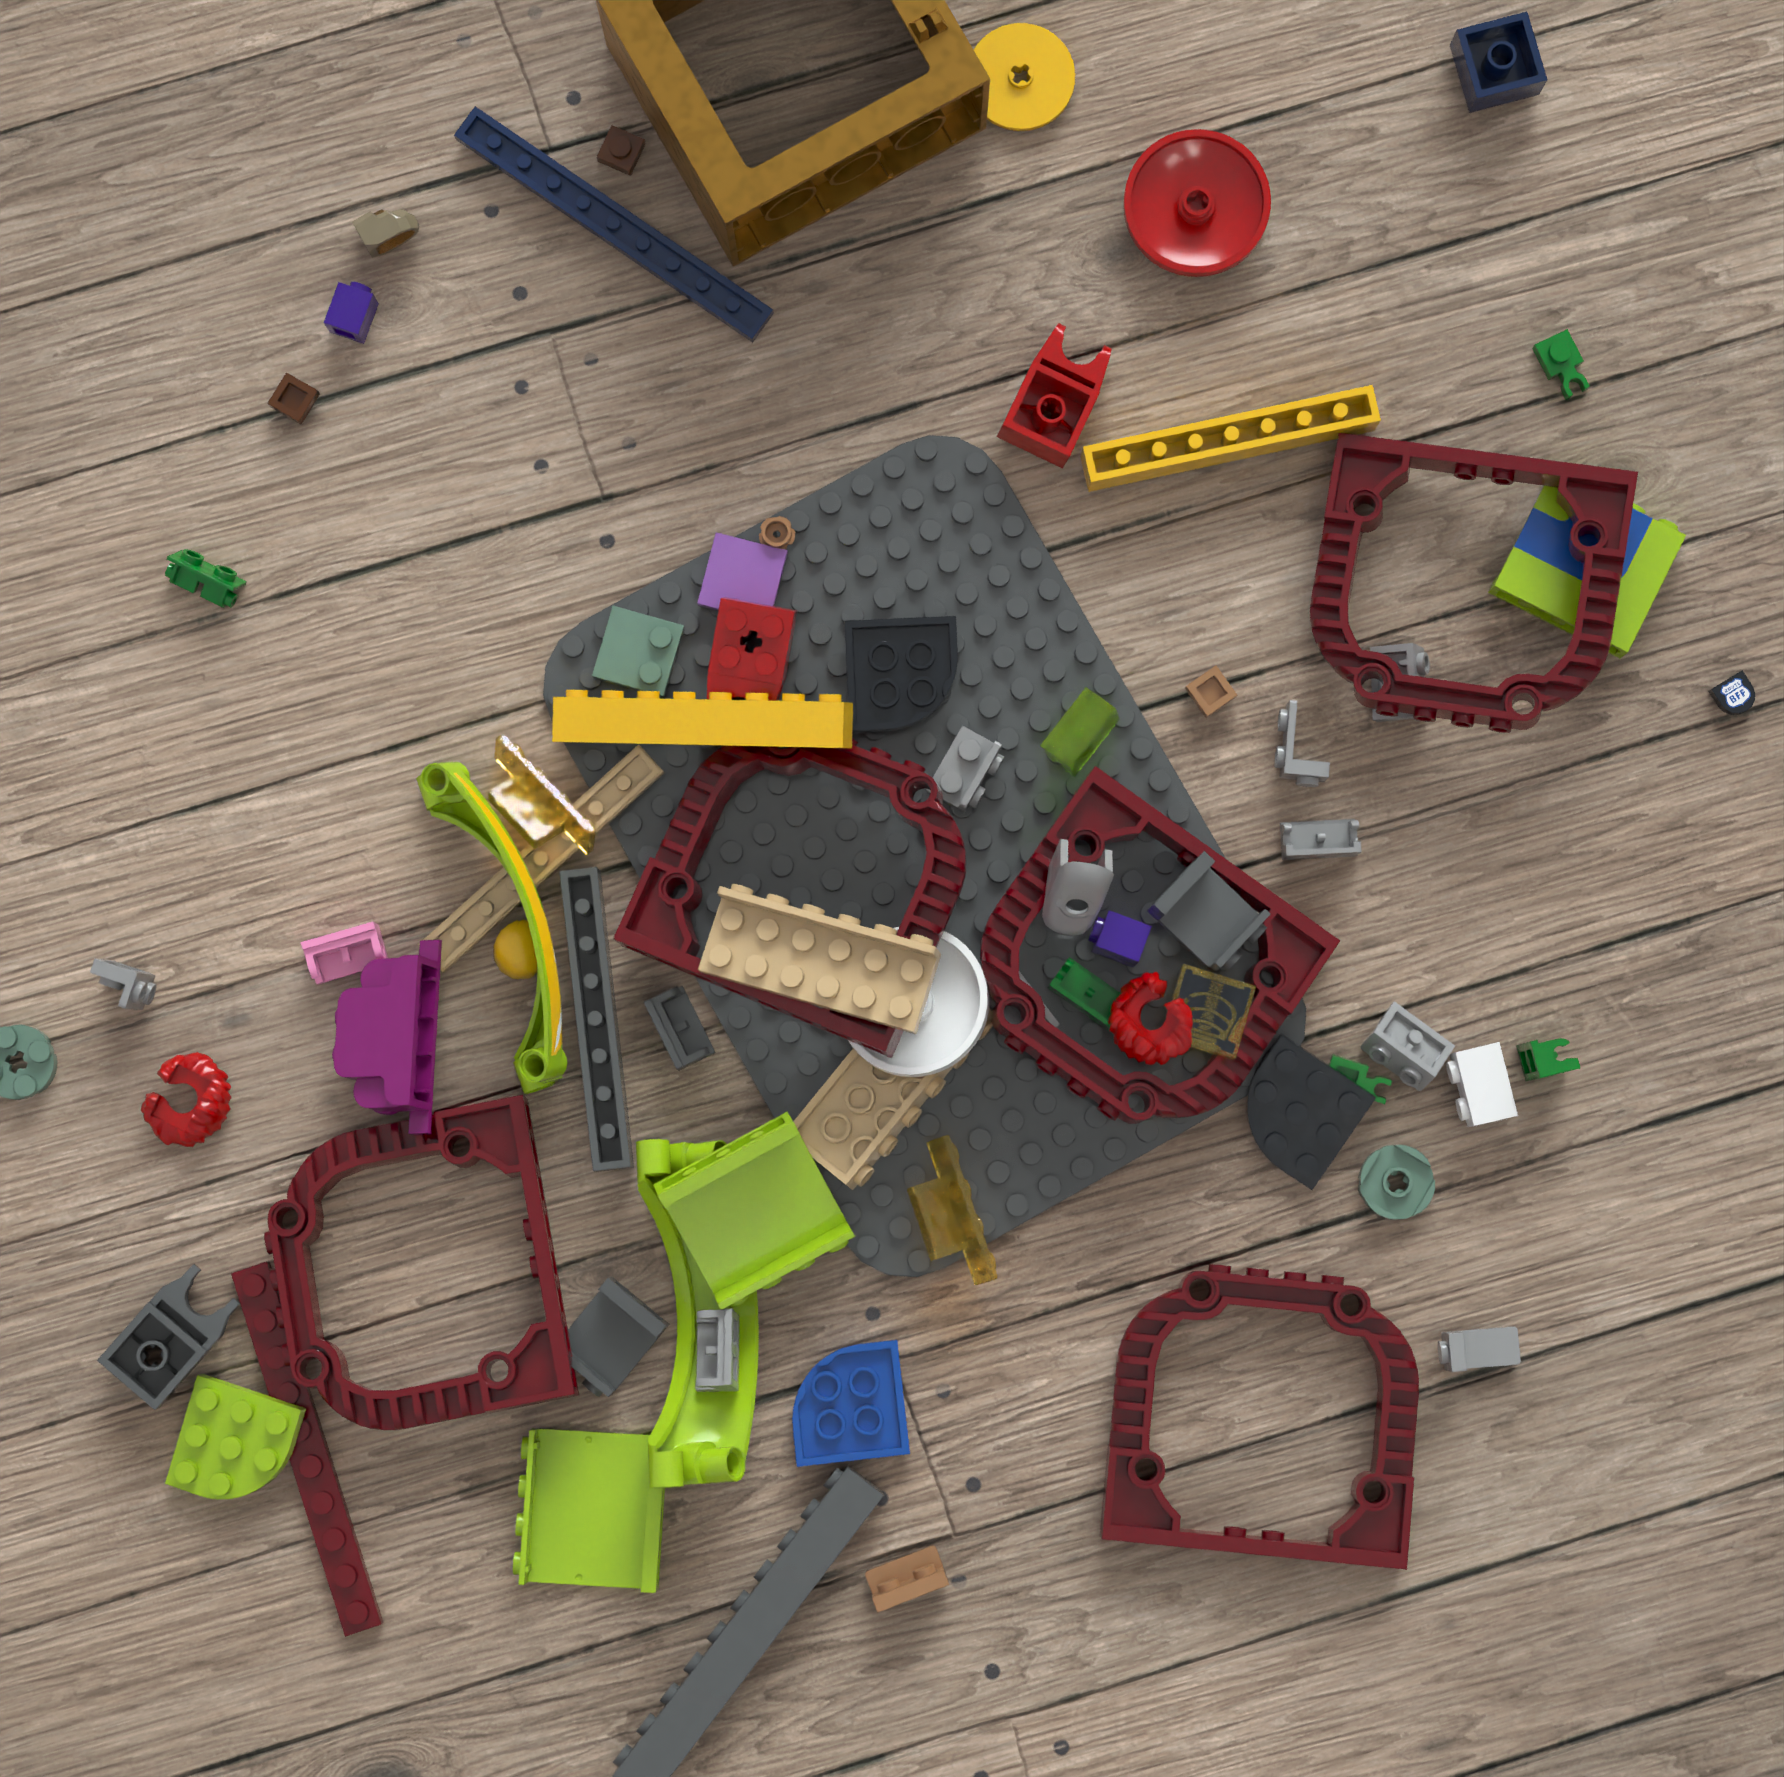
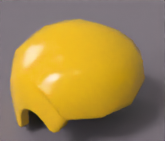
M524 919L520 921L515 920L505 926L499 932L494 943L493 959L500 972L512 979H529L537 973V959L529 924Z

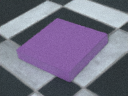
M716 532L697 602L698 606L719 610L720 599L723 597L774 606L788 550Z

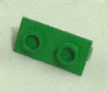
M180 550L167 556L166 559L173 562L168 565L165 571V576L170 578V583L195 593L201 582L204 584L200 597L222 608L225 606L232 608L238 598V595L233 593V591L247 583V581L237 577V573L233 569L222 565L214 566L203 561L204 557L193 550Z

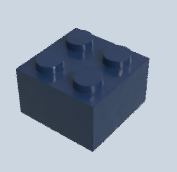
M1527 11L1457 29L1450 43V49L1469 113L1537 96L1541 93L1548 80Z

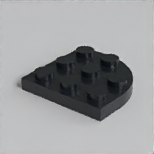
M956 616L845 621L848 702L853 703L852 733L888 732L905 729L926 719L942 704L950 692L957 670Z
M1281 1033L1260 1063L1250 1084L1247 1111L1251 1132L1260 1150L1275 1166L1313 1190L1368 1111L1376 1096Z

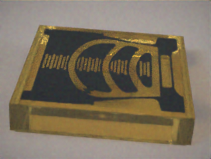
M1181 965L1171 1001L1182 998L1192 1011L1191 1047L1228 1059H1236L1256 986L1190 965Z

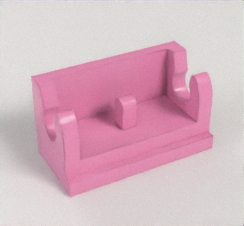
M375 922L301 942L311 978L315 979L318 985L360 973L370 961L388 958L380 927Z

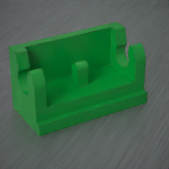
M1069 957L1048 986V989L1109 1031L1110 1024H1108L1111 1015V1005L1121 993Z
M1558 1038L1538 1043V1040L1516 1045L1525 1081L1580 1069L1578 1058H1566L1563 1061L1556 1060L1558 1053L1554 1049L1558 1046L1564 1047L1568 1045L1569 1040Z

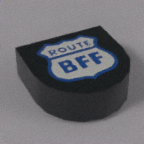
M1743 670L1708 691L1717 706L1729 715H1739L1746 712L1755 701L1754 688Z

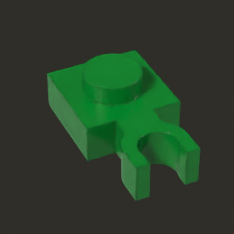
M1568 329L1533 346L1532 349L1547 379L1551 380L1559 376L1561 380L1560 390L1565 400L1570 399L1573 395L1569 388L1570 382L1578 383L1582 392L1588 390L1590 385L1585 376L1576 370V367L1580 366L1584 360Z
M1332 1054L1329 1062L1331 1067L1375 1095L1376 1099L1374 1101L1385 1104L1386 1097L1376 1095L1374 1087L1379 1083L1391 1086L1392 1079L1383 1076L1367 1077L1368 1065Z

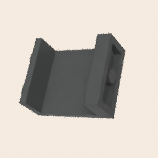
M1204 851L1148 908L1147 912L1211 973H1214L1221 967L1227 971L1242 956V953L1238 951L1246 940L1251 944L1254 943L1267 929L1263 922L1270 916V913L1264 909L1258 914L1210 868L1215 860Z
M613 1277L606 1279L598 1289L597 1295L568 1329L573 1355L571 1367L585 1378L582 1384L598 1397L603 1393L607 1397L611 1396L670 1325Z

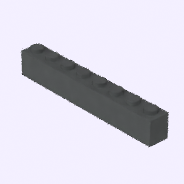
M597 867L559 871L593 1171L601 1172L634 1168L601 871Z

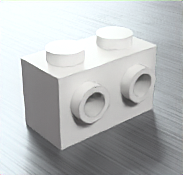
M1500 1042L1450 1054L1451 1061L1446 1063L1447 1073L1451 1084L1457 1083L1460 1098L1455 1101L1460 1120H1466L1467 1127L1518 1116Z

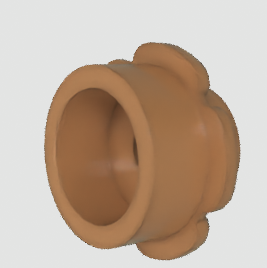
M785 517L768 518L760 526L762 530L759 534L761 544L786 550L787 546L793 544L795 540V530L791 528V522ZM776 531L781 534L778 538L773 536Z

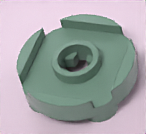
M25 1025L0 1027L1 1097L13 1100L27 1099L47 1089L53 1081L58 1065L57 1056L54 1054V1049L50 1044L51 1041L40 1030ZM19 1052L24 1053L23 1060L28 1062L25 1069L19 1068L15 1073L11 1070L12 1064L9 1061L11 1056H17Z
M1389 1145L1372 1152L1363 1162L1358 1176V1192L1366 1206L1375 1214L1390 1220L1407 1219L1421 1213L1429 1205L1435 1191V1179H1433V1172L1428 1159L1421 1152L1407 1145ZM1398 1172H1401L1404 1175L1402 1181L1407 1184L1404 1190L1396 1189L1395 1192L1390 1191V1183L1387 1181V1177L1389 1174L1395 1176Z

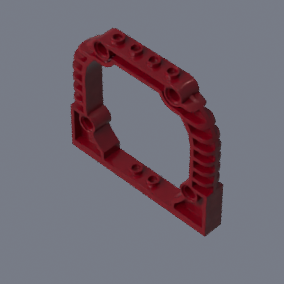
M1339 433L1310 604L1312 633L1320 653L1337 674L1354 684V695L1357 701L1365 707L1376 709L1377 714L1390 717L1398 716V712L1414 714V719L1424 722H1435L1436 718L1451 720L1452 725L1465 728L1473 727L1474 723L1489 725V730L1499 733H1510L1511 729L1527 730L1534 727L1538 723L1542 711L1558 708L1585 691L1596 679L1605 664L1612 640L1638 472ZM1410 468L1452 473L1454 477L1462 480H1474L1476 477L1490 478L1493 483L1499 485H1511L1513 482L1558 487L1556 502L1563 508L1573 523L1569 538V551L1572 557L1583 563V577L1574 633L1563 658L1544 676L1515 674L1506 678L1496 688L1405 675L1401 673L1397 663L1389 656L1378 652L1362 650L1359 647L1349 626L1348 610L1362 534L1374 531L1380 526L1383 519V500L1397 488L1408 482ZM1361 504H1368L1374 508V511L1367 516H1361L1355 512V509ZM1584 534H1591L1599 542L1594 546H1585L1580 543L1578 538ZM1368 679H1377L1383 684L1379 691L1372 693L1365 691L1362 685ZM1519 700H1525L1532 704L1534 709L1528 714L1521 715L1514 711L1512 706Z
M852 739V748L789 747L787 749H779V747L721 746L699 765V768L689 780L664 839L661 841L659 850L655 858H649L613 939L622 947L892 1058L904 1032L902 1030L826 1008L821 1009L805 1002L701 973L698 970L701 959L696 957L701 946L693 929L690 912L697 909L700 905L703 894L702 888L694 879V875L726 803L742 782L763 769L781 775L792 776L801 774L812 767L890 798L893 807L902 820L913 828L923 831L927 854L922 876L896 935L910 939L912 934L921 935L933 940L932 946L937 948L960 896L966 875L964 841L956 822L942 805L943 794L931 776L924 773L926 769L923 766L909 760H905L904 764H900L890 760L892 756L879 748L871 747L870 751L857 747L858 742ZM924 788L931 790L930 796L926 801L921 803L913 801L914 795L918 790ZM681 884H687L688 889L685 896L680 899H673L674 889Z
M1095 766L1088 773L989 916L981 940L980 963L987 981L989 995L996 1003L991 1012V1022L993 1027L1005 1037L1004 1043L1019 1054H1023L1025 1051L1037 1060L1035 1065L1044 1073L1050 1076H1054L1056 1073L1068 1082L1066 1087L1075 1095L1083 1099L1087 1095L1099 1104L1097 1106L1098 1111L1109 1119L1115 1121L1119 1118L1128 1124H1137L1149 1119L1153 1115L1162 1118L1196 1116L1219 1106L1233 1095L1256 1064L1286 1017L1294 1011L1340 940ZM1142 830L1178 855L1177 860L1185 867H1188L1205 851L1215 860L1210 868L1254 910L1260 913L1266 909L1270 913V916L1263 922L1267 929L1258 938L1259 962L1251 966L1244 977L1245 987L1251 988V997L1247 1002L1243 1017L1239 1018L1228 1037L1230 1042L1236 1044L1233 1053L1223 1051L1218 1046L1207 1064L1191 1079L1175 1085H1168L1157 1076L1148 1072L1134 1071L1126 1075L1120 1074L1045 1020V1006L1041 996L1020 979L1019 948L1030 924L1044 906L1048 868L1060 839L1068 840V863L1085 862L1093 864L1102 856L1105 845L1134 840ZM1076 840H1084L1090 845V856H1082L1076 851ZM1261 970H1266L1272 974L1274 978L1272 988L1265 987L1260 982L1259 974ZM1006 1006H1013L1020 1011L1021 1021L1019 1024H1011L1005 1019L1004 1009ZM1230 1030L1228 1031V1033H1227L1226 1036L1224 1037V1039H1223L1224 1041L1226 1040V1038H1227V1036H1228ZM1131 1094H1137L1143 1099L1144 1110L1142 1113H1136L1129 1107L1128 1099Z
M524 1095L434 1112L431 1122V1134H408L409 1119L346 1132L326 1141L305 1159L289 1185L287 1199L276 1202L270 1208L268 1213L269 1231L264 1233L266 1250L268 1254H273L275 1269L270 1270L271 1284L275 1292L279 1291L281 1306L276 1307L277 1322L280 1329H285L287 1343L282 1344L283 1360L286 1366L291 1367L293 1378L298 1384L317 1389L323 1400L347 1420L376 1430H402L580 1396L576 1372L571 1367L573 1355L529 1102ZM461 1138L469 1139L470 1149L468 1153L462 1157H456L453 1153L455 1142ZM436 1155H442L448 1162L460 1168H469L479 1160H482L497 1167L510 1178L521 1176L528 1218L523 1219V1228L527 1242L533 1241L535 1255L529 1257L530 1268L533 1278H539L546 1321L531 1324L525 1336L509 1354L502 1351H493L486 1354L480 1360L478 1373L399 1390H372L352 1381L349 1376L348 1364L344 1353L336 1344L324 1339L310 1246L319 1238L323 1229L324 1214L321 1202L323 1197L343 1178L362 1170ZM290 1210H295L298 1214L297 1224L291 1229H285L282 1223L284 1215ZM317 1358L322 1364V1371L317 1378L311 1380L307 1376L306 1367L311 1360ZM503 1360L508 1366V1374L504 1380L496 1382L491 1376V1368L495 1362Z
M1209 1264L1208 1271L1198 1270L1187 1273L1181 1279L1179 1288L1168 1291L1146 1304L1132 1319L1121 1339L1116 1361L1110 1438L1107 1448L1100 1525L1101 1539L1407 1570L1414 1489L1412 1472L1419 1398V1375L1414 1354L1406 1338L1392 1321L1371 1308L1370 1298L1363 1289L1344 1285V1277L1322 1275L1321 1282L1306 1281V1273L1284 1271L1283 1279L1269 1277V1270L1246 1268V1275L1231 1274V1266ZM1203 1279L1208 1284L1209 1292L1204 1299L1197 1301L1191 1297L1189 1287L1194 1280ZM1347 1294L1356 1296L1359 1303L1358 1310L1352 1315L1343 1313L1340 1306L1341 1299ZM1228 1304L1319 1313L1324 1324L1333 1331L1350 1336H1360L1365 1342L1375 1361L1378 1383L1370 1471H1363L1353 1479L1351 1495L1355 1503L1341 1519L1328 1528L1327 1543L1284 1539V1532L1262 1530L1261 1536L1246 1535V1528L1224 1526L1223 1533L1180 1528L1181 1516L1170 1505L1159 1487L1166 1472L1165 1464L1158 1454L1149 1449L1157 1360L1163 1341L1182 1319L1208 1320L1219 1315ZM1143 1458L1152 1459L1155 1463L1153 1475L1146 1479L1139 1478L1135 1473L1137 1462ZM1370 1481H1377L1381 1486V1494L1374 1501H1367L1363 1496L1364 1486Z

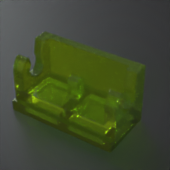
M1086 687L1040 746L1052 761L1057 760L1064 766L1063 768L1066 772L1075 777L1120 720L1117 710Z

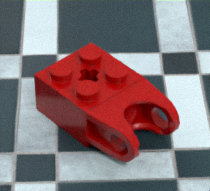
M1058 323L1033 360L997 437L1063 469L1099 396L1112 348L1104 345L1101 352L1090 363L1083 365L1075 364L1069 361L1063 353L1062 343L1066 326ZM1045 410L1052 413L1051 419L1043 416Z
M727 597L721 598L708 667L707 700H709V692L732 693V698H745L746 693H768V701H779L785 684L798 611ZM751 631L758 633L757 638H762V645L755 647L753 651L748 650V645L744 644V637L750 636Z

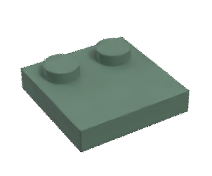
M612 606L592 677L636 691H659L660 697L664 698L684 633V625Z

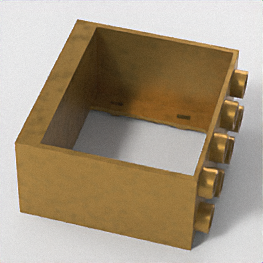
M596 0L609 51L733 267L983 131L987 126L990 77L945 0H890L929 67L928 73L762 164L749 168L743 162L664 22L705 0Z

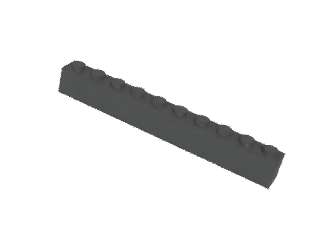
M847 1465L843 1472L838 1468L834 1470L823 1485L828 1489V1492L820 1502L815 1498L812 1499L800 1515L805 1522L799 1530L795 1532L790 1528L777 1545V1548L782 1552L774 1563L768 1559L764 1562L753 1577L758 1581V1584L750 1594L745 1590L741 1592L730 1607L735 1614L729 1622L725 1624L720 1620L707 1637V1640L712 1644L704 1655L698 1651L694 1654L683 1669L688 1673V1676L680 1686L673 1682L660 1699L665 1706L655 1717L650 1713L636 1731L641 1737L632 1748L626 1744L614 1759L613 1763L618 1768L612 1777H671L882 1499L884 1492L849 1465Z

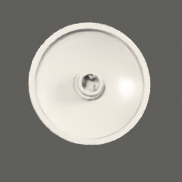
M945 931L937 946L941 957L917 1034L904 1031L892 1058L849 1041L861 1057L884 1072L903 1077H922L941 1072L965 1057L975 1046L984 1030L990 1002L989 989L980 963L967 946Z

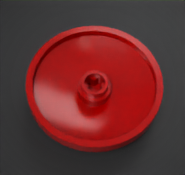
M1204 129L1179 131L1153 143L1134 164L1125 187L1123 201L1124 218L1128 232L1135 245L1145 257L1160 268L1188 277L1216 275L1241 263L1260 242L1271 210L1269 182L1257 158L1248 148L1234 138L1216 131Z

